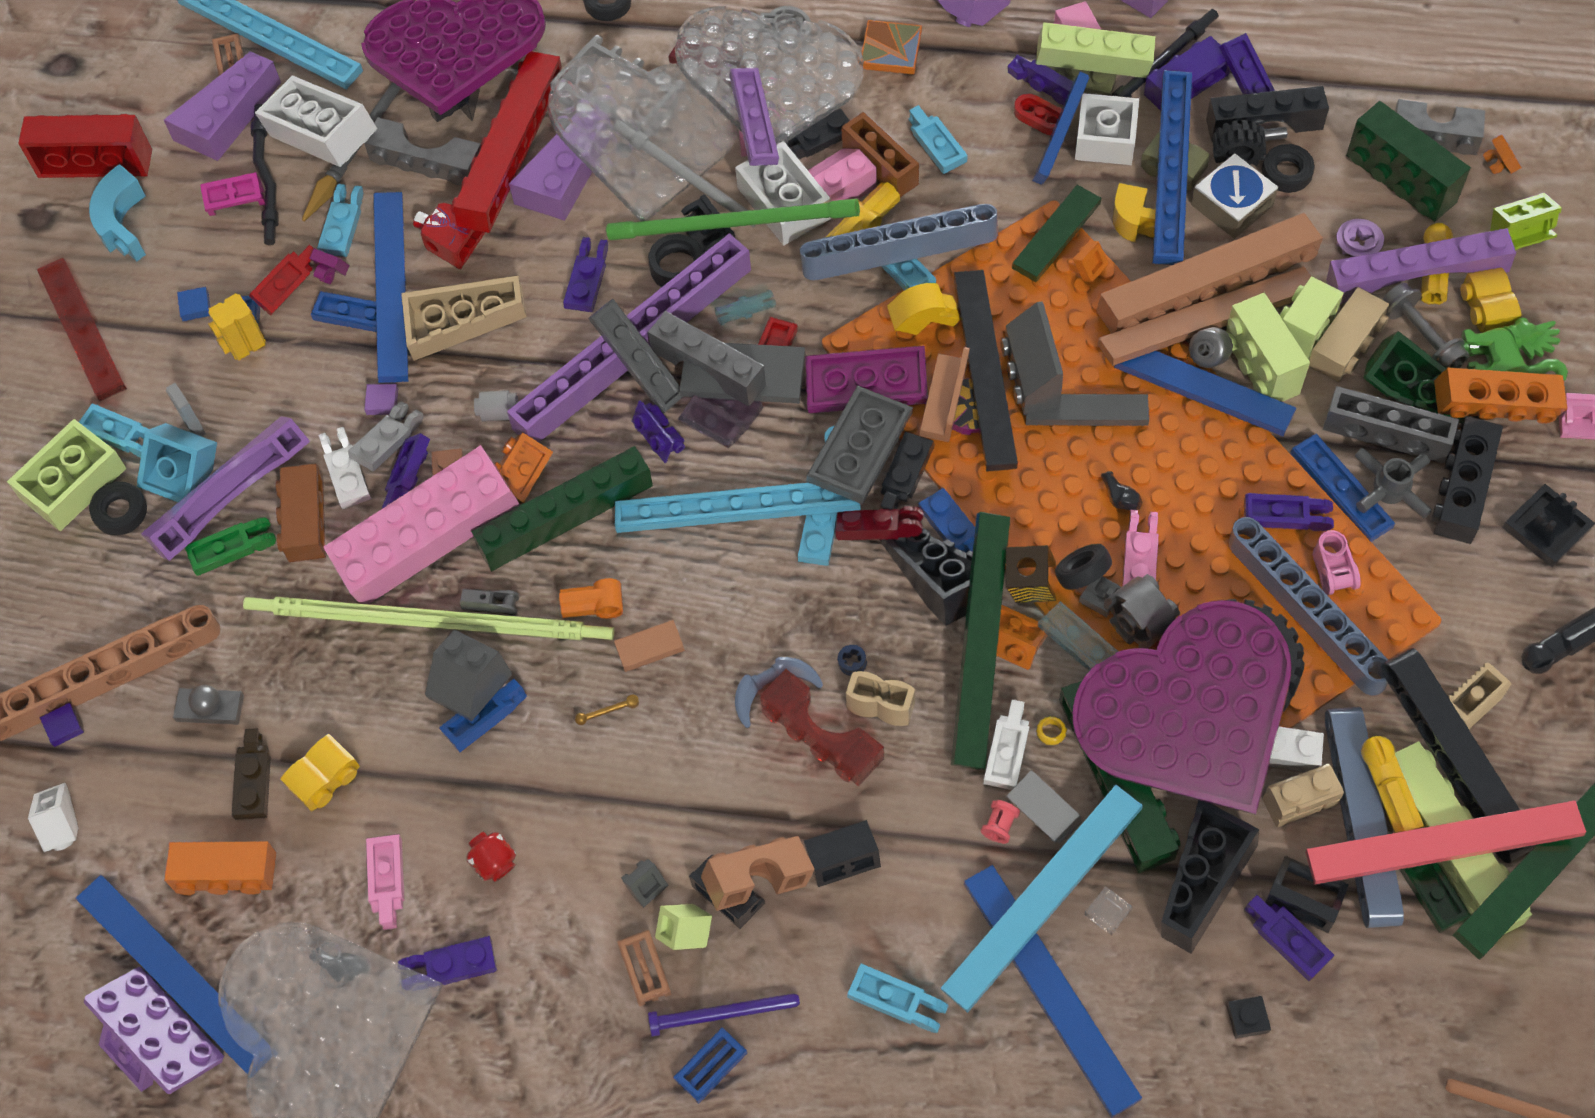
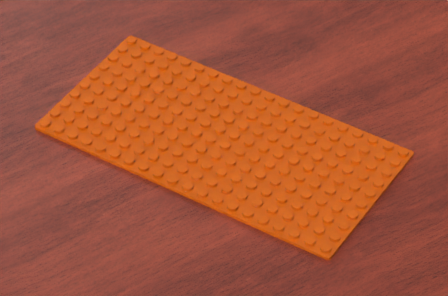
M1055 200L1048 202L998 232V236L994 241L977 245L932 272L931 274L936 278V283L939 285L941 293L953 296L960 316L954 272L984 270L1018 466L1017 469L986 472L979 432L965 435L952 429L949 442L930 439L934 441L935 446L924 471L939 489L944 488L974 526L976 525V515L979 512L1010 517L1007 547L1048 545L1056 561V566L1048 567V582L1056 595V601L1033 603L1089 671L1097 663L1099 664L1115 655L1116 652L1139 648V644L1135 641L1129 645L1117 633L1109 621L1114 617L1112 612L1106 618L1079 603L1080 596L1087 586L1073 590L1065 589L1059 583L1055 574L1057 565L1070 553L1087 545L1102 544L1108 550L1112 559V565L1103 577L1122 587L1127 531H1129L1131 510L1115 508L1112 505L1106 485L1101 478V474L1107 471H1112L1113 476L1120 484L1130 486L1141 496L1143 503L1138 510L1139 523L1137 525V532L1148 533V516L1150 512H1158L1156 534H1159L1156 581L1159 585V591L1166 600L1170 599L1178 606L1179 616L1202 603L1236 599L1237 602L1244 603L1246 599L1255 601L1254 606L1262 608L1265 604L1273 608L1272 614L1275 616L1281 614L1288 620L1286 625L1288 629L1291 627L1295 628L1299 635L1297 643L1303 645L1304 656L1302 660L1305 663L1304 671L1294 697H1292L1289 706L1282 713L1280 727L1293 728L1354 686L1355 683L1230 550L1228 542L1233 525L1238 519L1244 517L1245 494L1309 496V498L1326 499L1333 502L1332 512L1326 514H1312L1310 512V516H1326L1334 519V528L1330 530L1338 531L1345 536L1352 558L1359 570L1361 585L1359 589L1355 590L1351 589V587L1335 590L1332 595L1327 596L1388 660L1439 627L1441 617L1268 430L1128 374L1111 365L1098 346L1100 337L1111 334L1097 313L1101 293L1131 281L1105 252L1104 254L1109 265L1092 283L1084 282L1079 274L1070 270L1067 261L1078 254L1077 250L1080 247H1084L1090 240H1093L1082 227L1037 282L1012 269L1013 261L1060 206L1059 202ZM904 290L822 339V347L828 354L925 346L928 395L938 353L962 358L965 347L961 320L954 327L931 322L918 335L894 330L887 305ZM1043 301L1063 371L1061 394H1148L1149 425H1026V415L1023 414L1021 404L1015 403L1013 387L1016 386L1015 381L1009 380L1007 362H1009L1008 356H1003L1001 350V338H1005L1006 325L1036 302ZM1186 340L1156 350L1217 375L1211 368L1200 367L1194 363L1190 357L1189 344ZM968 362L964 379L971 378ZM926 404L908 405L913 407V411L899 437L900 442L905 432L917 436L920 435ZM1263 527L1322 589L1320 576L1313 560V551L1320 536L1326 531H1313L1309 528L1304 530ZM1240 534V535H1239V536H1240L1241 538H1243V539H1251V538H1250L1249 536H1247V535H1244V534ZM1324 547L1326 551L1336 553L1332 547ZM1260 557L1263 561L1272 562L1267 557ZM1036 567L1018 568L1019 573L1025 576L1033 574L1036 570ZM1281 580L1283 583L1287 585H1293V583L1290 580ZM1303 602L1306 607L1315 608L1313 604ZM1325 625L1327 630L1337 631L1333 626ZM1160 640L1148 649L1157 650ZM1346 649L1352 655H1359L1354 649Z

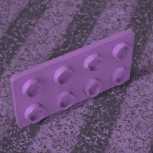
M141 967L131 970L86 995L84 998V1004L103 1023L99 1046L141 1092L152 1086L155 1080L167 1094H171L223 1061L224 1055Z

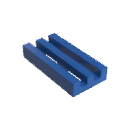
M722 1027L673 1078L699 1104L744 1058L747 1050ZM724 1039L727 1044L688 1082L685 1078ZM734 1048L736 1052L697 1091L695 1088Z

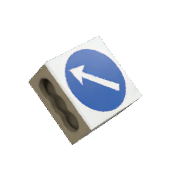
M1234 153L1225 162L1219 163L1206 178H1202L1196 183L1193 188L1192 206L1235 239L1273 207L1278 186Z

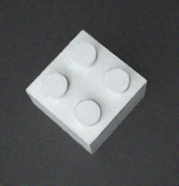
M1083 93L1075 160L1132 165L1139 98Z

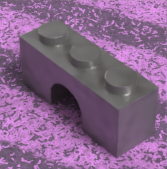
M1398 99L1395 112L1449 152L1477 155L1484 137L1485 110L1456 107L1450 122L1439 123L1428 116L1427 103Z

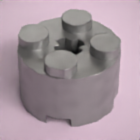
M1148 574L1143 578L1139 576L1133 578L1104 601V609L1110 608L1114 616L1109 620L1114 629L1126 643L1130 645L1135 641L1139 644V648H1149L1159 641L1168 626L1180 615L1178 606L1172 600H1166L1159 591L1157 581Z

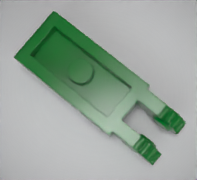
M260 517L244 524L239 523L188 544L185 550L195 575L199 576L255 553V551H263L268 547L274 546L277 542L275 534L270 532L259 535L270 529L269 519ZM248 535H252V536H256V537L250 539Z

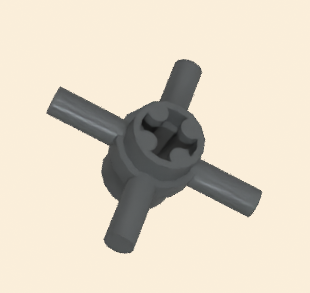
M1361 448L1356 453L1355 457L1376 475L1373 483L1374 490L1356 503L1360 512L1365 513L1379 501L1387 504H1396L1402 500L1423 519L1432 512V509L1411 491L1414 474L1430 463V459L1426 454H1420L1410 463L1404 459L1393 458L1388 460L1383 466L1364 448Z

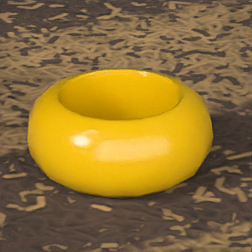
M1049 716L1040 720L1036 732L1038 738L1044 744L1057 745L1066 737L1067 729L1061 719ZM1053 724L1060 729L1061 733L1057 737H1048L1043 733V727Z

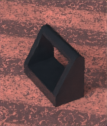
M1285 856L1265 903L1270 907L1274 903L1280 908L1284 906L1296 919L1329 933L1335 923L1349 884L1341 880L1317 884L1337 893L1332 907L1324 905L1281 885L1286 871L1313 882L1308 865Z

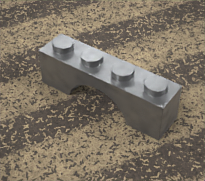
M379 117L375 121L378 129L364 143L369 159L379 165L386 164L398 167L406 172L421 173L429 178L444 179L456 185H462L463 178L465 176L468 177L472 160L478 156L481 150L480 143L457 137L437 148H419L409 142L402 123Z
M667 311L662 314L648 331L650 346L655 354L674 365L680 361H687L699 366L718 382L724 393L747 406L752 404L766 386L764 365Z

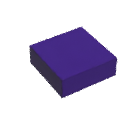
M70 703L40 717L49 741L54 747L84 733L75 710Z

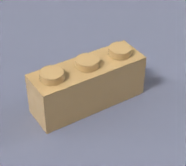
M1357 287L1313 348L1309 359V366L1337 382H1340L1346 373L1351 375L1359 363L1360 359L1357 358L1361 352L1366 354L1375 339L1372 337L1376 331L1381 333L1389 320V317L1386 316L1389 303Z

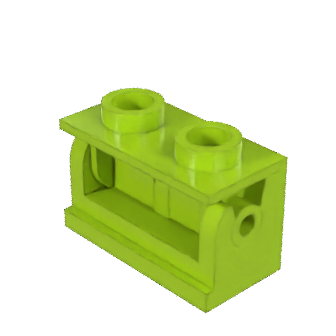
M1543 193L1493 208L1490 231L1508 228L1515 250L1557 237V234L1551 229L1557 226L1558 216L1561 213L1562 207Z

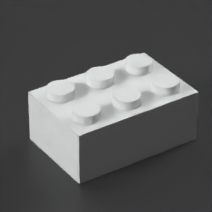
M784 141L776 145L779 155L778 165L750 166L747 160L735 167L737 188L755 210L831 202V198ZM831 218L769 223L766 225L784 246L831 220Z

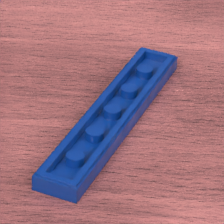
M1153 351L1114 366L1116 369L1282 437L1296 411L1294 406L1158 351Z

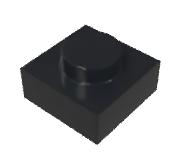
M1262 996L1229 1001L1227 1003L1235 1039L1267 1034L1271 1031Z

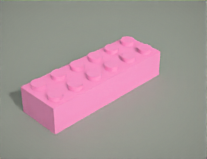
M480 445L323 548L350 594L359 603L370 604L472 538L471 531L519 507L520 503L491 458Z

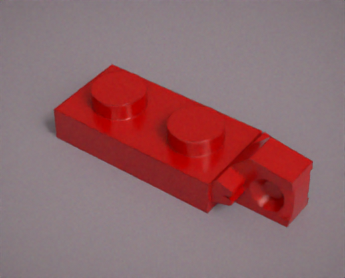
M309 244L299 256L294 251L291 254L288 253L249 294V297L271 316L310 275L313 268L309 265L312 261L309 258L314 248Z

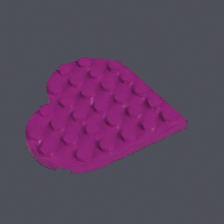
M403 0L387 7L369 22L364 30L365 38L361 46L367 62L373 69L433 111L442 115L534 50L543 37L546 21L542 7L537 0H460L457 3L452 0Z
M1226 600L1199 604L1182 616H1178L1168 626L1159 642L1157 650L1134 648L1116 652L1115 655L1099 664L1097 663L1086 674L1077 690L1073 705V724L1077 739L1092 762L1116 778L1256 815L1291 680L1292 666L1288 645L1275 623L1254 607Z

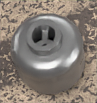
M1216 327L1200 330L1193 335L1189 343L1190 357L1194 363L1204 368H1212L1223 364L1229 359L1233 349L1232 339L1228 333Z

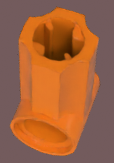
M605 578L596 581L593 586L560 590L559 600L563 618L596 615L599 618L611 619L623 614L621 582L617 579Z

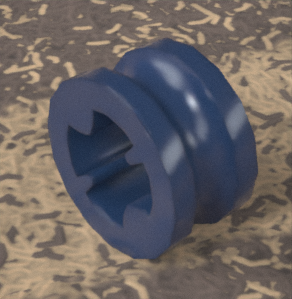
M847 645L838 653L839 668L844 674L851 676L853 672H864L866 669V655L861 647ZM852 655H857V659L860 662H854L852 666H848L847 660L844 659H850Z

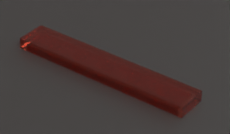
M61 258L38 268L39 276L99 402L126 390L127 388L65 259Z

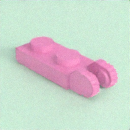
M1131 510L1129 531H1127L1122 587L1133 578L1138 576L1143 578L1147 574L1156 580L1159 534H1156L1158 512H1150L1148 516V533L1137 532V525L1139 523L1138 510Z

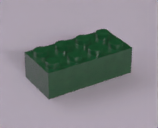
M1378 101L1357 119L1346 154L1354 164L1362 167L1375 180L1382 182L1394 191L1399 198L1406 200L1420 214L1427 216L1433 222H1436L1458 202L1471 169L1470 166L1382 101Z

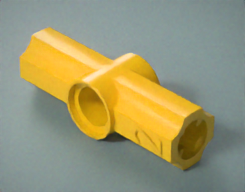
M881 182L862 202L859 201V216L844 218L826 237L880 226L882 218L900 201V194L890 183Z

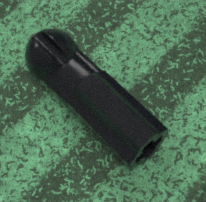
M1595 607L1558 628L1554 634L1544 640L1529 644L1523 650L1521 656L1524 668L1533 674L1546 673L1552 668L1553 664L1568 655H1574L1594 643Z

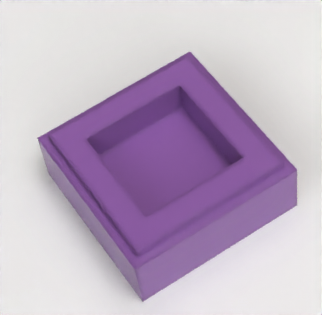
M367 384L364 409L366 415H389L392 408L397 405V384Z

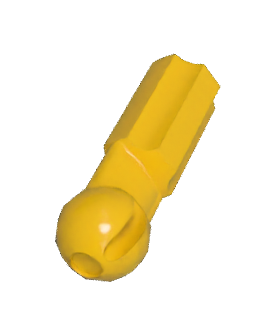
M1443 223L1431 224L1424 232V244L1452 239L1453 233ZM1449 273L1422 276L1421 301L1428 305H1440L1446 302Z
M1377 735L1368 738L1362 745L1361 755L1364 762L1368 765L1394 833L1424 827L1396 758L1394 745L1383 736Z

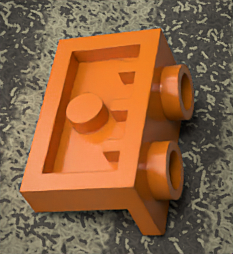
M523 432L515 438L510 437L501 451L505 456L500 464L498 462L494 463L520 504L526 500L553 454V451Z
M1001 605L996 656L1029 670L1033 664L1036 652L1048 636L1050 626Z

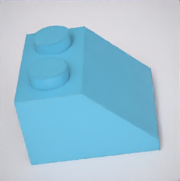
M167 423L146 430L136 487L179 502L207 479L213 471L217 442Z

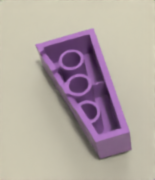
M250 51L166 117L164 122L173 141L218 161L254 117V106L256 104H264L280 85L281 81L273 61Z
M583 106L509 183L514 204L565 221L612 137L609 114Z

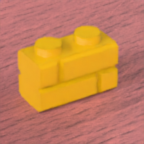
M235 293L225 299L224 303L220 302L209 308L208 313L212 321L208 325L225 355L230 352L234 359L239 361L250 355V351L255 352L265 346L266 341L258 324L240 294Z

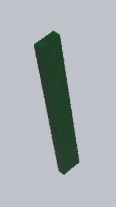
M979 512L976 515L951 756L952 766L984 770L986 765L1006 566V547L1008 546L1010 517Z
M1595 783L1576 802L1586 830L1585 835L1537 844L1452 935L1476 958L1480 960L1595 836Z

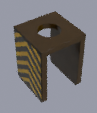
M1048 545L1006 547V588L1016 603L1056 601V595L1048 582V567L1056 566V561ZM1036 567L1035 572L1028 576L1022 575L1018 571V568Z

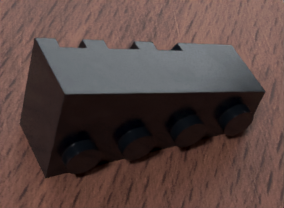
M1198 800L1186 845L1178 865L1176 878L1173 882L1161 921L1162 938L1192 954L1258 847V828L1209 802Z

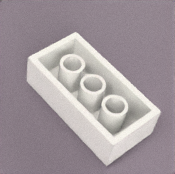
M291 76L255 112L271 137L339 167L347 162L357 149L368 141L369 137L378 129L363 104L295 76Z

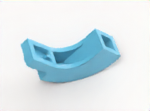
M120 164L106 174L96 186L91 196L89 214L94 229L110 253L117 248L122 255L129 254L134 260L138 261L146 254L138 239L122 225L127 211L143 199L145 194L138 180Z

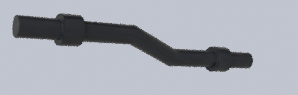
M1211 9L1198 21L1194 20L1186 27V32L1154 59L1150 72L1163 67L1192 40L1199 39L1205 33V29L1219 17L1217 11ZM1134 77L1125 86H1119L1112 93V96L1132 98L1131 94L1146 82V78Z
M256 104L254 106V121L251 123L253 164L265 186V210L261 214V224L264 226V244L274 245L276 227L279 224V213L276 211L277 185L264 161L265 138L268 132L255 114L263 104Z

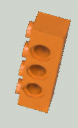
M1447 368L1434 380L1438 414L1450 415L1453 418L1479 416L1482 420L1508 418L1512 422L1527 419L1537 420L1538 423H1550L1568 409L1563 375Z

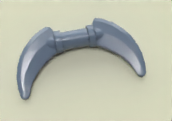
M778 657L775 659V664L771 665V668L753 676L745 675L741 679L735 695L736 712L745 728L750 727V707L757 692L763 689V686L776 679L794 677L806 680L817 688H822L823 684L817 672L799 659Z

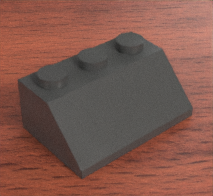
M1043 301L1036 302L1006 325L1005 338H1001L1002 354L1009 358V362H1007L1009 380H1014L1016 384L1013 387L1015 403L1021 404L1024 415L1031 412L1060 408L1063 371Z

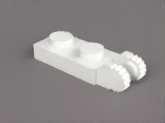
M344 427L337 428V436L343 448L332 451L331 442L326 433L320 434L319 438L325 452L323 456L342 509L370 500L371 497L359 463L349 458L348 450L353 446L349 443Z

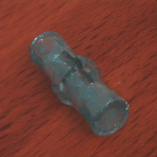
M769 289L748 298L741 296L736 302L715 307V315L728 312V315L717 318L719 324L724 325L742 317L748 319L754 313L775 308L776 302L774 299L763 303V300L774 297Z

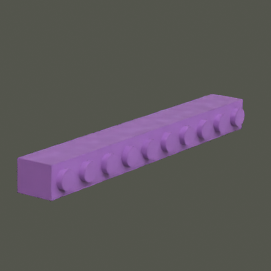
M731 234L726 235L627 315L628 319L650 346L648 331L665 311L688 322L751 271L749 250ZM600 336L507 411L512 430L517 435L523 432L537 442L542 441L627 372V368L603 337Z

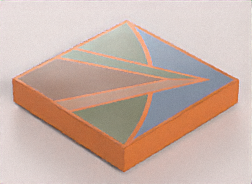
M868 20L860 59V69L914 75L922 35V25Z

